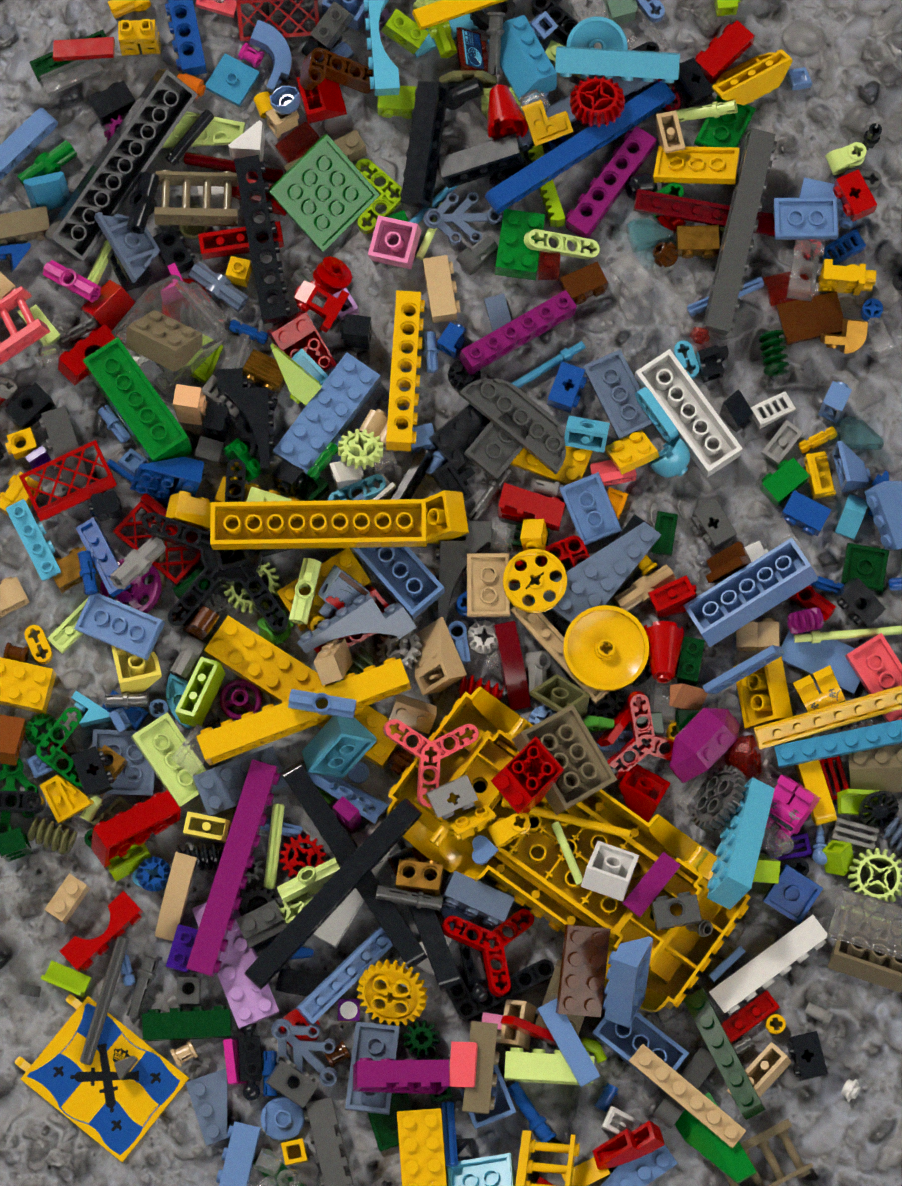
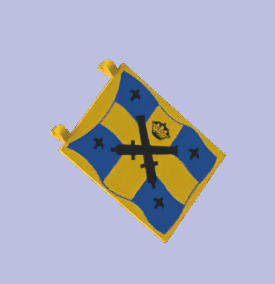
M69 994L66 1002L76 1009L73 1015L32 1065L20 1056L15 1060V1064L26 1072L21 1078L24 1083L123 1163L190 1078L110 1013H107L92 1064L81 1063V1054L97 1003L89 996L81 1002L75 996ZM136 1056L138 1061L125 1077L120 1080L114 1065L115 1062Z

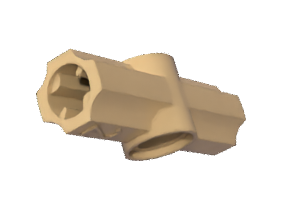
M666 564L649 576L645 575L636 580L630 588L614 597L613 600L617 607L629 611L642 602H648L650 600L648 592L676 580V577L671 568Z

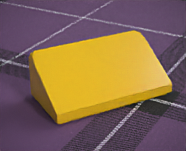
M593 1157L574 1167L572 1186H588L611 1173L608 1168L599 1170ZM561 1174V1176H562V1178H563V1180H564V1182H565V1180H566V1174Z

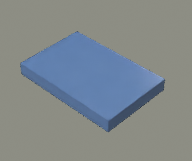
M837 197L774 198L775 240L838 239Z
M599 472L559 488L578 536L583 540L585 546L622 531Z

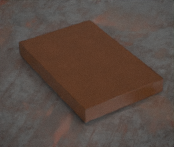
M837 291L776 305L781 328L785 332L783 336L786 339V345L821 338V333H842L844 316Z

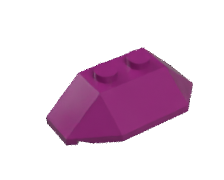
M703 708L675 736L672 761H670L669 767L681 783H685L709 770L737 741L740 724L728 709Z

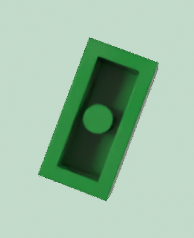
M794 457L789 461L786 459L777 466L778 470L774 474L770 472L761 480L763 483L760 490L776 507L790 497L794 490L797 491L810 477Z

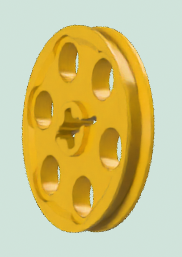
M529 549L518 553L509 561L503 574V588L508 600L516 608L528 613H542L554 608L560 599L563 598L567 587V574L561 561L552 553L541 549ZM539 556H544L548 561L543 567H539L535 563L536 558ZM517 561H524L527 565L526 569L523 571L516 570L514 565ZM554 571L562 575V579L558 582L550 579V574ZM531 577L535 579L540 577L539 585H530ZM512 580L520 583V588L516 591H512L508 587V583ZM552 591L556 598L552 602L546 601L543 598L545 592ZM525 596H532L535 603L532 606L524 605L522 600Z

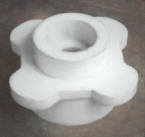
M848 1079L842 1089L841 1095L845 1096L848 1102L852 1098L855 1099L860 1091L858 1080L852 1081Z

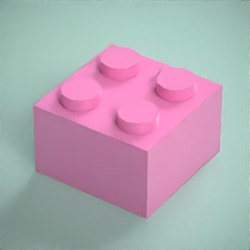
M378 215L368 256L374 262L412 269L422 230L416 223Z

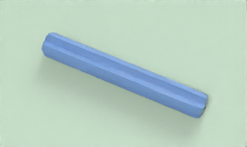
M758 276L746 281L743 290L739 291L738 297L763 288L764 281L762 277ZM709 297L689 304L687 306L689 315L695 316L706 311Z

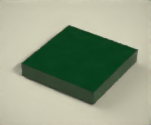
M847 543L840 583L845 585L851 578H859L869 590L882 592L889 550Z

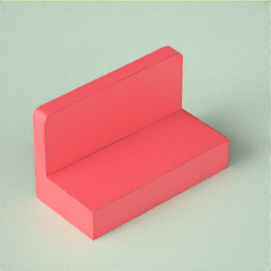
M612 460L590 464L591 475L599 472L605 487L636 481L637 474L635 469L622 475Z
M451 1041L449 1087L460 1089L475 1087L478 1044L476 1042Z

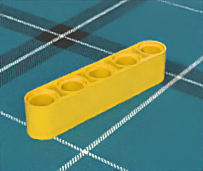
M810 735L796 740H792L788 743L812 738V736ZM820 761L795 765L801 785L821 798L811 812L814 825L819 826L836 821L835 808Z

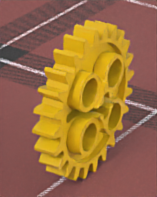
M388 959L385 960L384 964L377 961L375 966L371 964L368 970L365 969L358 981L357 990L360 992L357 998L363 999L360 1006H367L365 1013H373L371 1019L379 1017L380 1024L386 1020L387 1025L395 1022L396 1026H399L402 1021L406 1026L409 1020L414 1022L417 1016L420 1017L428 999V996L425 995L428 988L422 987L425 980H418L420 973H412L414 967L406 969L405 962L399 966L396 959L393 964H390Z

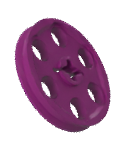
M125 558L118 561L120 565L124 563ZM153 565L144 576H138L130 583L134 586L131 588V593L128 592L130 589L128 588L116 595L115 600L125 605L130 604L132 608L144 613H149L158 602L162 589L160 575ZM149 575H153V582L149 585H146V577ZM101 581L100 594L108 597L110 594L103 581ZM149 595L148 603L141 605V598Z

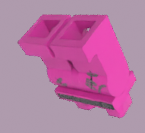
M780 775L774 790L765 829L770 831L776 822L780 827L775 836L782 841H787L793 833L798 834L801 826L805 823L821 798L790 777Z

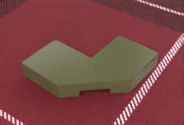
M452 71L440 76L439 82L445 85L450 83L460 84L477 77L480 79L483 88H488L497 84V77L485 71Z

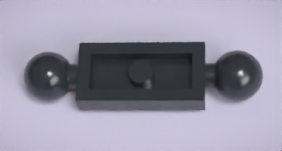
M462 927V928L460 929V930H461V932L459 933L460 935L462 934L463 930L465 929L464 927ZM468 930L467 937L470 940H476L472 939L474 936V932L472 930ZM463 944L459 950L469 989L473 988L471 996L474 1001L481 1003L486 1001L489 996L488 989L482 985V982L486 979V971L482 966L481 951Z
M256 1023L242 1027L240 1031L244 1033V1036L237 1037L239 1082L246 1081V1085L243 1088V1096L249 1101L256 1100L259 1097L260 1089L255 1084V1081L262 1080L260 1036H253V1032L257 1027Z

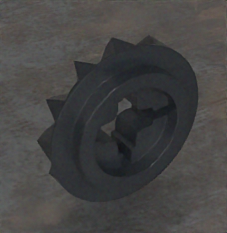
M456 360L449 368L448 380L452 387L461 391L468 384L480 380L481 371L479 370L472 375H468L465 382H463L462 376L458 374L462 373L465 367L460 360Z

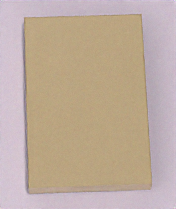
M509 553L467 554V617H510V601L503 588V574L509 563Z

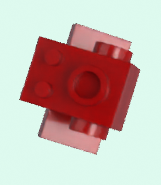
M304 280L294 293L297 307L304 312H308L310 309L320 315L324 321L319 329L327 333L347 300L349 293L342 290L336 298L321 289L322 286L317 282L311 281L309 283ZM315 295L326 300L322 308L311 302Z

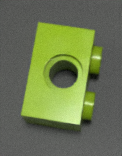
M398 9L394 10L380 30V32L413 55L429 34L426 29L420 30L416 22Z

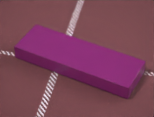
M663 852L622 904L640 918L681 865Z

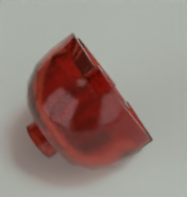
M753 734L737 738L728 749V754H725L726 765L728 767L732 765L742 771L743 775L746 776L745 778L759 777L762 772L760 753L757 754L755 747L758 746Z

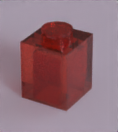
M540 252L538 280L559 281L560 253Z

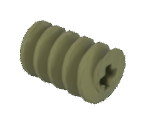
M37 816L30 827L28 840L33 841L36 838L38 845L44 842L45 848L51 846L52 851L55 852L59 849V853L64 855L66 852L68 854L71 851L78 832L75 831L72 835H69L70 828L62 832L61 824L55 829L54 821L46 825V818L44 817L39 822Z

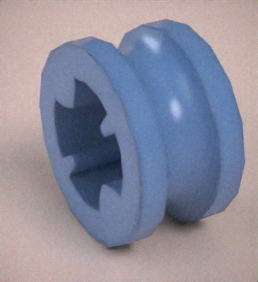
M156 699L151 702L149 711L155 719H158L167 712L169 714V707L164 700ZM160 704L164 705V712L162 714L160 712L155 714L156 710L154 707L156 705L160 706Z

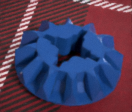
M153 856L144 859L138 866L137 880L141 887L147 891H160L167 885L171 868L162 858ZM158 866L157 873L162 879L154 877L150 881V874L146 870L153 871Z

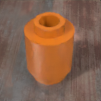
M187 73L178 74L177 78L198 94L195 99L203 96L206 89L204 80Z

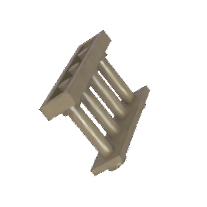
M156 171V175L160 177L158 185H162L161 207H155L154 210L155 225L238 227V209H232V187H238L236 173L230 171L223 173ZM170 185L182 186L181 208L170 207ZM191 186H203V208L190 207ZM211 186L224 187L222 209L211 208Z
M789 1119L740 1143L752 1164L749 1149L757 1146L758 1149L762 1150L777 1179L767 1186H778L795 1176H798L800 1179L810 1174L809 1169L814 1167L812 1163L804 1166L788 1136V1128L792 1127ZM775 1135L778 1139H781L796 1168L795 1171L786 1176L768 1145L770 1143L768 1139ZM708 1160L712 1168L716 1167L714 1163ZM753 1164L757 1172L751 1176L754 1185L765 1186ZM724 1174L730 1186H740L739 1183L737 1184Z

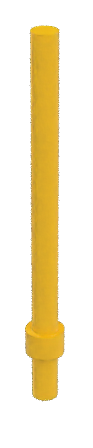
M503 798L501 807L513 809L508 801ZM537 806L529 812V814L628 839L631 830L565 813L556 815L553 810Z

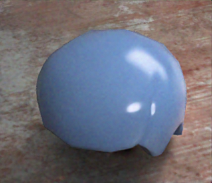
M281 86L270 95L272 108L280 114L295 112L300 105L301 97L296 87Z

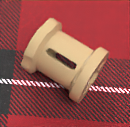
M190 1039L187 1041V1044L176 1050H170L178 1067H181L182 1063L193 1057H199Z

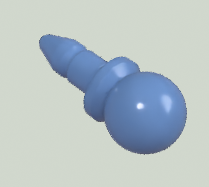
M819 825L815 832L816 844L813 845L815 851L812 858L816 864L824 865L827 863V856L822 850L827 844H824L823 827Z

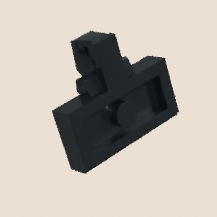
M447 462L431 473L442 491L463 492L464 502L472 497V494L466 487L469 485L467 479L475 474L471 467L462 472L459 469L455 471L451 463Z

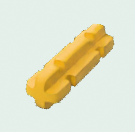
M831 426L825 429V432L821 431L809 437L807 441L799 442L798 448L801 453H806L810 451V448L814 449L826 443L828 439L836 438L838 435L837 431Z

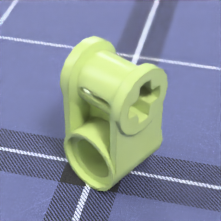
M855 142L827 153L825 158L833 175H839L848 169L861 165L864 162L867 150L864 144Z

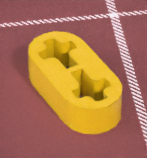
M30 625L24 633L30 651L36 662L47 664L53 658L49 642L41 627ZM34 630L36 631V633L40 632V634L37 635L39 639L38 643H36L33 638H29L32 635L31 632ZM40 646H42L45 652L48 651L45 659H42L41 656L37 657L40 654L38 649Z

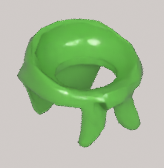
M274 613L272 616H273L274 620H277V618L275 617V613ZM263 618L258 620L257 623L259 635L274 645L285 642L290 637L291 627L294 626L288 619L287 631L279 636H274Z

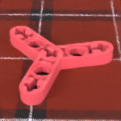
M397 719L387 721L383 727V732L387 738L419 758L417 801L423 807H432L430 802L426 803V799H423V795L427 793V788H423V784H434V788H429V791L439 787L440 759L472 744L479 735L478 729L472 724L462 725L433 741L428 740ZM397 724V730L401 733L407 730V733L403 735L401 741L399 740L401 735H399L398 733H390V725L393 726ZM465 728L467 730H472L473 734L470 735L471 739L467 737L461 739L459 742L457 736L465 734ZM410 735H414L418 740L414 748L409 747L406 743V739ZM447 737L452 738L455 743L451 750H447L443 745ZM429 747H431V751L435 752V756L431 757L430 762H435V766H424V762H429L428 755H425V751H428ZM427 769H431L435 775L431 782L426 781L423 777V773Z

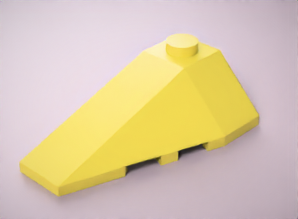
M111 645L121 694H124V692H129V694L142 693L162 677L158 657L155 652L152 651L147 661Z

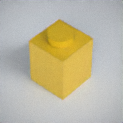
M303 1138L281 1143L286 1166L308 1162Z

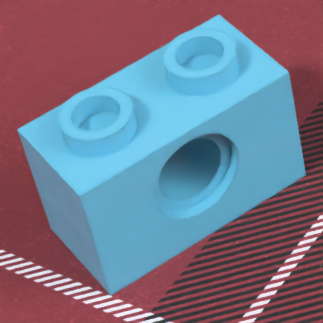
M569 415L564 437L565 446L604 453L610 423Z

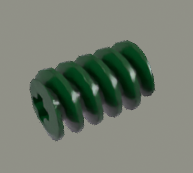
M783 330L767 331L759 337V342L762 343L760 350L763 351L761 357L764 359L762 365L765 367L763 370L765 375L779 376L790 372L784 369V367L789 366V362L783 361V359L788 358V354L781 353L787 349L786 346H780V344L786 341L785 338H779V336L785 333Z

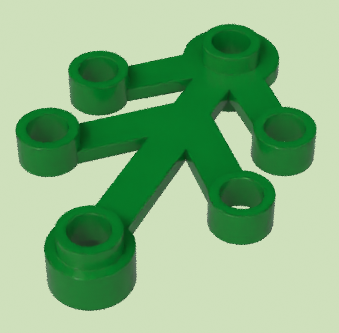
M18 758L15 771L10 770L11 765L2 764L0 782L5 778L7 780L6 786L0 791H17L15 788L17 778L25 788V791H28L30 787H34L35 792L38 793L36 785L31 784L23 774L24 764L20 758ZM16 797L10 798L8 802L9 807H12L13 800L17 804ZM2 813L0 831L3 827H7L8 831L13 830L9 824L11 813ZM22 813V815L27 819H31L35 816V814L27 816L25 815V813Z

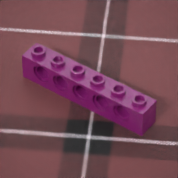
M638 126L633 131L629 130L623 139L625 142L621 147H616L612 154V160L605 162L600 170L601 175L598 179L595 177L591 181L587 194L583 193L577 201L578 206L575 210L571 209L565 218L567 220L566 228L582 238L590 237L625 189L628 179L637 173L656 147L657 139ZM634 148L638 152L633 154L630 153L628 149ZM624 164L626 168L619 169L616 165ZM613 180L615 183L613 185H607L605 181ZM599 195L603 199L601 201H596L593 199V197ZM584 211H588L592 215L589 217H584L581 213Z
M564 290L465 347L460 352L459 360L469 375H472L573 317L577 306L568 292Z

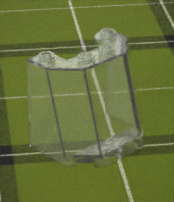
M174 274L149 286L111 332L115 338L118 337L123 345H126L127 326L149 312L156 310L203 333L202 347L182 368L174 372L156 363L163 371V373L156 377V384L165 395L174 391L176 384L181 385L228 338V332L225 330L224 325L227 321L225 313L199 284L195 282L188 284L181 281L180 277Z

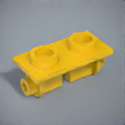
M485 804L449 822L448 825L454 830L453 835L456 841H463L475 834L473 828L476 827L479 832L496 822L495 817L497 816Z

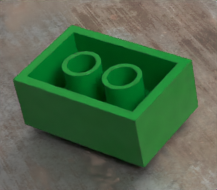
M511 209L504 210L495 275L536 281L540 251L528 249L524 244V236L533 229L544 230L545 214ZM534 236L531 237V239L534 240L535 243L538 242V241H542V239H541V240H536V239H534Z

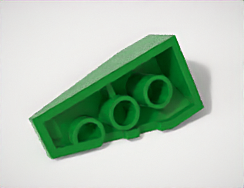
M710 1092L706 1093L705 1096L717 1105ZM687 1110L683 1111L674 1125L689 1146L694 1147L704 1158L709 1159L719 1170L737 1184L757 1173L739 1141L733 1148H730Z

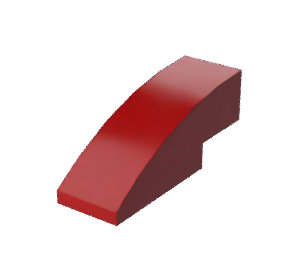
M649 1120L633 1131L629 1129L623 1130L592 1150L597 1168L603 1170L641 1158L664 1146L665 1143L660 1127Z

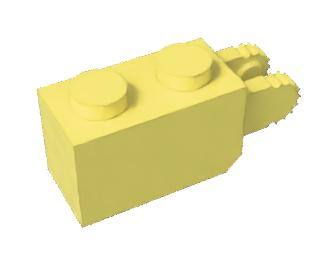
M187 811L183 834L185 836L226 843L232 823L227 819Z

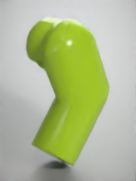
M588 1037L580 1040L586 1051L594 1054L598 1064L607 1060L599 1041Z

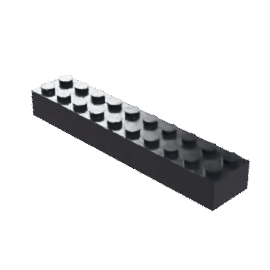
M158 69L43 237L74 260L83 262L103 234L94 218L95 214L102 212L104 216H114L142 177V173L147 170L198 94L169 70Z

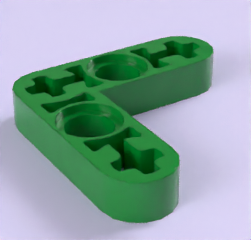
M70 707L62 713L38 744L36 756L74 786L83 787L81 781L78 783L75 781L76 776L71 773L70 777L66 775L71 770L74 762L71 757L60 750L82 719L81 712L75 707ZM73 712H75L77 714L75 716L77 721L70 722L68 727H71L72 729L68 731V729L64 725L59 724V722L62 720V722L65 723L68 719V716L66 714H72ZM61 728L65 732V737L62 740H56L53 737L55 729ZM49 737L53 743L58 744V747L55 748L53 745L49 750L51 755L43 757L40 747L45 748L50 743L46 741ZM59 759H67L69 767L66 770L58 769L57 761Z

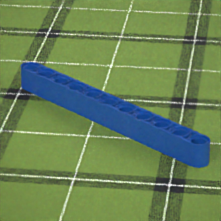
M659 81L626 102L624 111L621 112L620 118H616L615 123L609 121L608 126L601 124L600 128H598L594 124L591 128L590 126L489 190L484 196L497 214L501 213L657 113L666 105H669L676 98L675 94L666 83Z

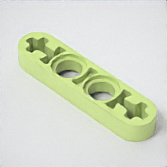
M533 229L524 236V244L528 249L590 260L596 257L600 251L598 243L588 238ZM534 236V239H536V240H541V239H543V241H538V242L535 243V241L532 240L531 237ZM549 238L556 240V248L550 246ZM568 241H571V242L574 243V245H575V250H574V251H570V250L568 249V247H567V242H568ZM589 246V249H591L592 252L590 253V251L587 250V249H582V250H581V248H585V247Z

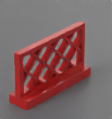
M236 0L240 41H250L251 36H244L243 27L248 22L254 27L256 26L250 19L257 10L267 18L264 21L265 23L269 20L277 27L278 31L280 29L283 32L281 34L284 38L312 36L310 35L312 31L304 29L302 24L308 17L316 25L319 23L318 0H314V7L309 13L300 6L304 0H300L298 4L294 0H290L296 6L289 15L280 8V5L285 0ZM273 1H281V2L277 5V4H275ZM264 2H270L276 7L269 16L259 9ZM249 3L255 8L249 18L242 13L241 4ZM297 8L307 15L300 24L290 17ZM277 9L287 16L280 26L271 19V16ZM313 11H315V18L311 16ZM242 17L246 19L244 24L242 22ZM288 19L298 26L293 33H287L281 28ZM300 28L304 32H297V30Z
M96 440L19 475L40 522L91 499L92 494L104 493L118 486ZM92 446L95 447L97 452L95 461L83 458L85 450ZM82 451L80 457L77 456V455H75V454H77V453H79V452ZM72 456L79 459L75 471L64 467L66 458ZM98 458H100L102 464L97 463ZM82 460L93 464L89 476L78 472ZM62 461L61 466L57 465L56 463ZM53 465L60 468L56 480L44 476L47 467ZM98 465L105 468L108 476L102 479L92 477L95 466ZM63 469L74 473L70 485L59 481ZM43 470L42 475L36 473V472H39V471ZM32 474L40 476L37 489L28 486L25 478ZM77 474L88 478L86 486L81 489L73 486ZM43 478L55 482L51 494L39 490ZM91 479L96 481L89 485ZM58 483L69 487L67 495L62 498L54 495ZM72 488L77 490L73 493H70ZM30 489L36 491L34 496ZM38 492L50 496L48 504L39 508L36 502ZM53 497L58 499L54 502H51Z
M147 493L140 498L141 501L113 530V534L131 549H139L137 547V540L154 537L151 535L137 536L136 526L143 525L142 521H136V514L140 509H143L146 513L154 512L166 517L167 510ZM153 520L152 523L148 522L149 527L151 528V524H156V521ZM125 526H134V536L125 537L120 531ZM170 527L168 531L171 533L167 534L171 536L175 535L178 532V529L175 527ZM194 534L186 538L189 543H194L198 539ZM165 541L166 562L157 563L154 561L152 565L177 586L200 561L201 554L195 552L197 556L193 560L183 561V551L189 549L181 546L167 548V541ZM180 551L181 561L168 562V552ZM181 565L182 572L177 578L169 573V566Z

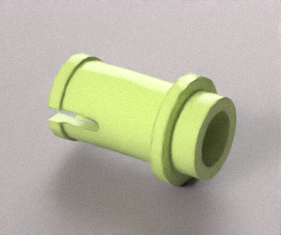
M97 796L91 798L94 804L84 809L79 816L92 823L99 807L103 806V799Z

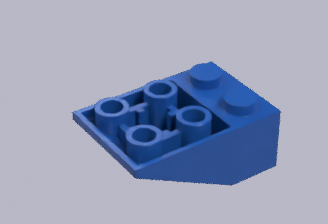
M179 457L140 464L131 483L130 490L142 494L147 493L162 499H170V495L177 494L179 491L189 492L192 497H195L201 484L204 462L187 457Z

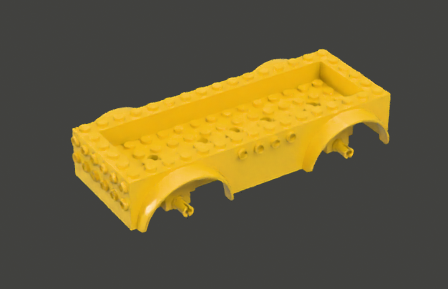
M481 686L472 695L465 692L455 702L452 711L443 718L439 724L440 727L431 734L428 740L433 741L462 725L472 724L476 726L479 735L475 742L440 759L439 787L467 775L472 787L478 781L484 782L486 785L485 791L482 793L475 792L478 800L474 801L475 805L466 810H463L462 807L454 810L455 815L444 820L442 816L437 818L432 807H423L417 801L419 758L415 756L410 767H407L402 773L399 782L394 784L388 792L389 807L387 816L401 801L407 798L422 812L421 817L403 836L407 842L431 861L439 862L440 865H443V869L451 874L457 871L475 881H479L486 875L497 883L495 887L503 893L508 891L514 896L516 903L522 907L524 904L530 907V912L538 919L543 917L549 921L548 926L556 932L561 930L565 933L566 924L609 928L610 937L604 988H606L609 982L606 976L611 967L608 961L612 951L616 952L621 942L625 943L645 937H652L653 944L646 996L640 1008L650 1012H658L664 1006L670 1010L673 1006L678 1008L686 997L683 993L685 989L690 990L698 980L697 972L701 971L703 973L712 959L709 958V955L711 953L715 955L724 943L721 940L724 935L728 937L737 925L734 920L736 918L741 919L750 907L747 905V902L751 896L746 893L730 910L708 899L709 889L707 885L713 876L711 869L717 857L659 814H656L648 823L602 789L562 813L631 830L628 839L559 821L568 844L574 849L573 856L582 877L584 878L597 841L639 855L629 887L623 899L624 902L660 855L665 852L681 866L657 897L669 896V899L677 898V894L683 892H690L691 895L696 894L701 920H708L713 926L711 935L701 937L698 933L687 930L686 926L656 931L655 922L650 917L652 911L651 904L639 918L626 908L622 901L583 888L581 884L576 885L551 824L558 822L557 820L526 813L529 820L534 819L539 825L536 828H530L529 832L514 839L511 843L497 848L499 851L486 864L477 865L472 858L474 851L472 841L476 836H485L496 847L488 829L485 828L478 832L475 827L473 828L474 835L463 841H456L453 835L454 830L448 823L485 804L496 814V822L517 813L513 809L501 807L504 797L491 780L519 753L512 739L533 725ZM465 728L466 733L461 736H457L459 742L463 738L468 737L469 739H471L470 735L473 734L472 730H467ZM447 737L443 745L447 750H451L455 743L452 738ZM429 747V750L425 751V755L429 757V762H424V766H435V762L430 763L431 757L435 756V752L431 751V747ZM431 769L424 771L423 777L426 781L431 782L434 779L435 775ZM423 784V788H427V792H429V788H434V784ZM451 792L449 794L450 798L447 801L455 804V799L458 798V795H454ZM423 795V799H426V803H428L427 795ZM546 797L536 805L537 807L553 810ZM518 819L516 826L523 828L525 821L522 822L521 819ZM672 905L670 912L674 916H679L682 914V909L678 905Z

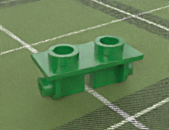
M239 438L224 448V454L230 461L239 459L244 462L248 483L262 473L259 462L253 459L248 452L247 446Z

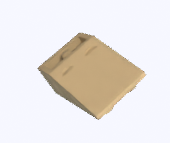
M440 617L416 633L420 637L419 642L423 645L422 648L418 649L422 655L416 656L418 663H415V678L422 695L441 692L467 675L443 617Z

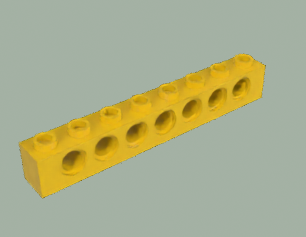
M396 290L386 450L411 452L412 444H416V431H412L413 425H417L418 412H414V406H418L419 393H415V387L420 386V375L416 374V368H421V356H417L418 349L422 350L423 338L418 336L419 331H423L424 318H420V312H424L425 300H421V292ZM406 313H412V314H414V315H413V316H406L405 314H406ZM410 331V332H412L413 334H411V335H406V334H404V332ZM404 350H410L411 353L406 354V353H403L402 351H404ZM409 369L410 372H402L401 370ZM403 387H406V388H408L409 390H408V391H401L400 389L403 388ZM405 406V407H407L408 409H407V410H400L399 407ZM400 425H404V426H406L407 428L401 430V429H398L397 427L400 426Z

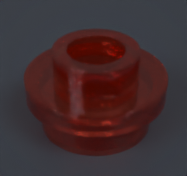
M694 327L689 334V337L693 339L692 341L697 344H704L710 340L709 331L705 328Z

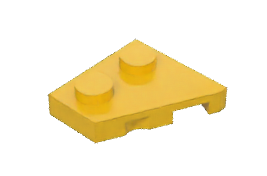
M56 775L39 785L57 823H63L94 804L91 798L88 799L82 791L61 775Z

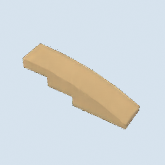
M175 852L155 932L156 937L173 941L178 924L181 925L197 857Z

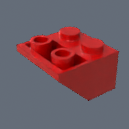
M300 77L296 78L308 124L347 114L339 83L324 78V81L316 88L308 91L301 86Z

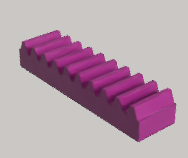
M342 796L333 806V811L340 824L353 834L362 824L360 813L353 804Z

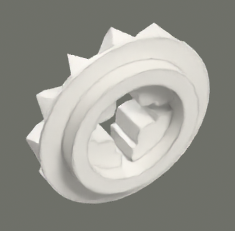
M487 620L476 621L469 628L467 634L468 644L475 652L488 654L497 649L498 645L493 627L495 625L494 622ZM484 629H486L487 635L490 636V638L486 639L485 645H483L482 639L478 637V635H482Z

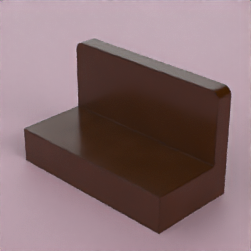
M741 541L736 542L706 560L711 570V573L706 575L708 583H719L752 563Z

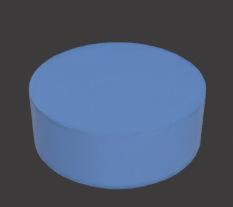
M358 761L348 772V777L353 783H364L369 777V768L365 763Z

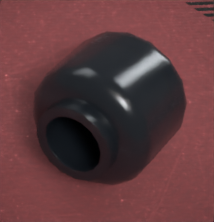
M648 173L633 175L625 185L626 194L635 201L637 189L655 192L657 190V183H654V179Z

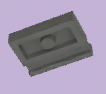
M276 900L236 919L249 948H253L280 934L287 926Z

